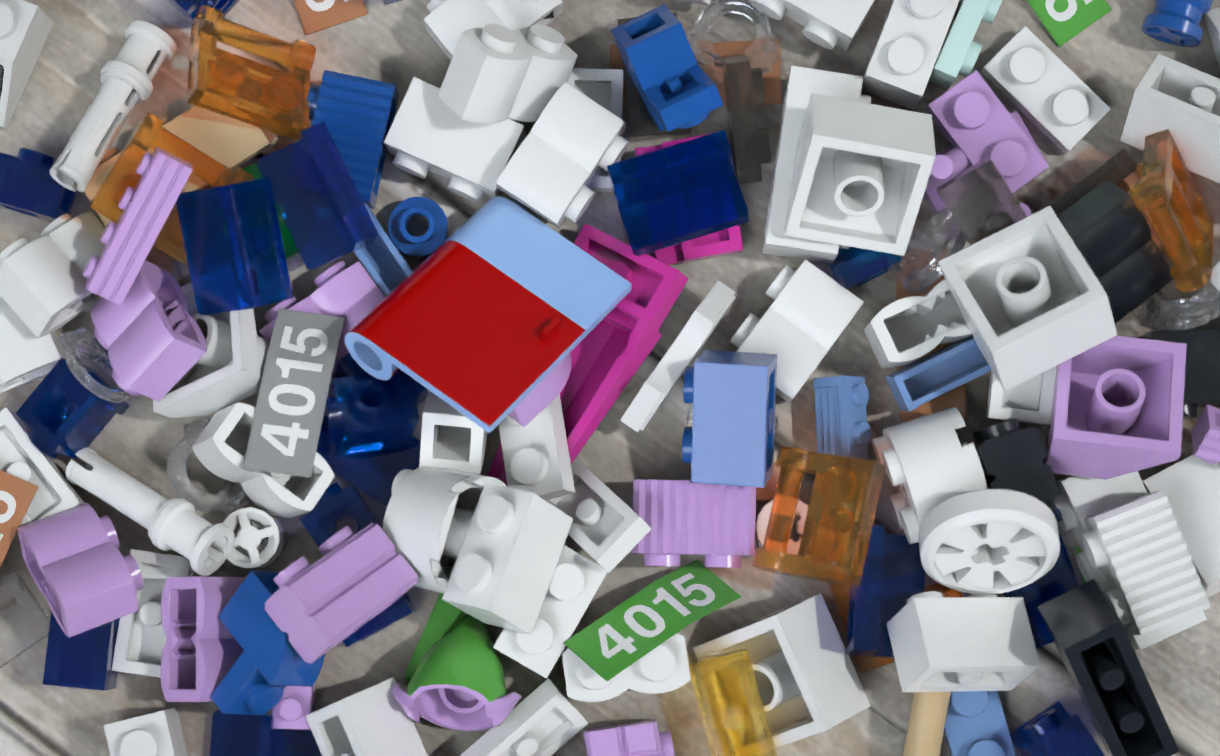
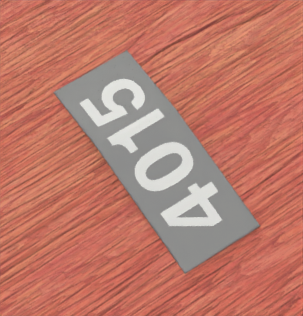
M278 309L263 370L243 465L244 469L311 478L332 371L345 318Z

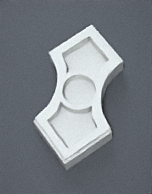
M719 280L715 283L664 357L645 381L620 421L637 433L640 429L644 430L736 298L733 296L735 291Z

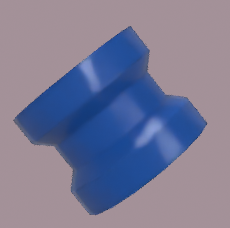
M1154 0L1156 3L1153 12L1144 19L1142 25L1143 33L1153 39L1181 47H1196L1200 45L1204 33L1200 26L1202 15L1211 10L1213 0Z

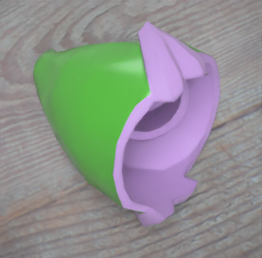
M469 614L465 615L463 620L450 633L431 646L423 656L407 687L401 683L392 686L394 697L403 707L407 716L419 723L420 717L436 725L461 731L487 730L501 725L522 696L516 692L506 694L501 660L498 651L493 648L494 642L487 625Z

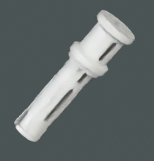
M141 20L131 21L125 30L127 40L115 60H108L101 69L102 86L77 125L62 154L59 155L55 164L49 170L51 177L63 187L75 192L76 190L79 192L86 190L89 181L95 173L94 171L102 158H104L135 104H141L152 94L153 85L151 82L163 61H170L177 51V45L174 40L159 27Z
M89 447L82 448L75 454L79 459L87 463L85 466L87 469L72 459L69 461L66 468V478L68 481L79 485L147 529L153 545L163 551L172 549L190 561L191 569L201 576H207L215 572L230 554L235 537L233 530L222 523L213 525L195 513L194 505L183 498L166 499L97 455Z

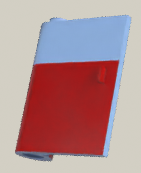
M494 196L346 334L345 343L352 358L368 374L385 381L393 377L399 370H402L479 427L490 433L631 291L632 283L532 216L528 209L517 200Z

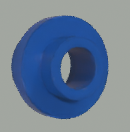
M411 197L400 202L391 212L388 220L389 237L395 247L405 255L411 257L429 256L446 240L448 220L443 209L433 200L425 197ZM415 216H423L429 221L427 232L419 237L412 236L407 232V223Z

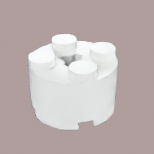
M956 407L883 429V436L872 439L874 453L883 474L887 473L891 485L897 487L898 493L888 496L896 524L899 530L904 529L909 544L919 543L918 533L920 525L926 515L937 505L963 493L988 489L974 443H960L956 429L965 427L966 424Z
M422 466L415 470L404 469L396 475L392 483V496L385 512L382 530L395 545L394 551L401 553L418 575V583L414 587L444 594L485 483L507 487L501 480L455 469Z

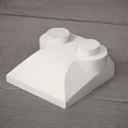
M237 260L180 287L187 299V311L194 318L205 337L207 352L159 402L153 400L154 412L169 418L208 416L259 392L270 342L257 336L245 265Z

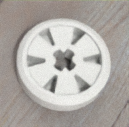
M983 489L947 499L926 515L918 533L920 561L925 572L934 581L947 588L970 594H999L1027 586L1049 572L1056 563L1060 553L1057 521L1050 508L1030 495L1012 490Z

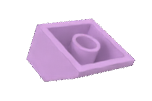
M1115 336L1057 365L1050 425H1047L1045 449L1047 457L1044 464L1051 465L1053 473L1106 480L1179 460L1182 442L1187 344Z

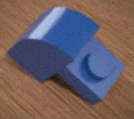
M665 4L610 30L627 71L660 132L664 130L670 132L676 128L686 129L696 126L708 117L710 111L724 105L715 83L698 65L681 22Z
M251 570L218 615L219 619L244 650L210 696L223 714L265 715L279 703L286 686L312 687L320 674L325 654L311 664L310 662H305L289 642L288 634L282 632L265 611L264 603L279 589L273 580L279 574L277 572Z

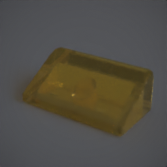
M743 649L714 654L691 661L689 663L690 677L713 756H777L748 650Z

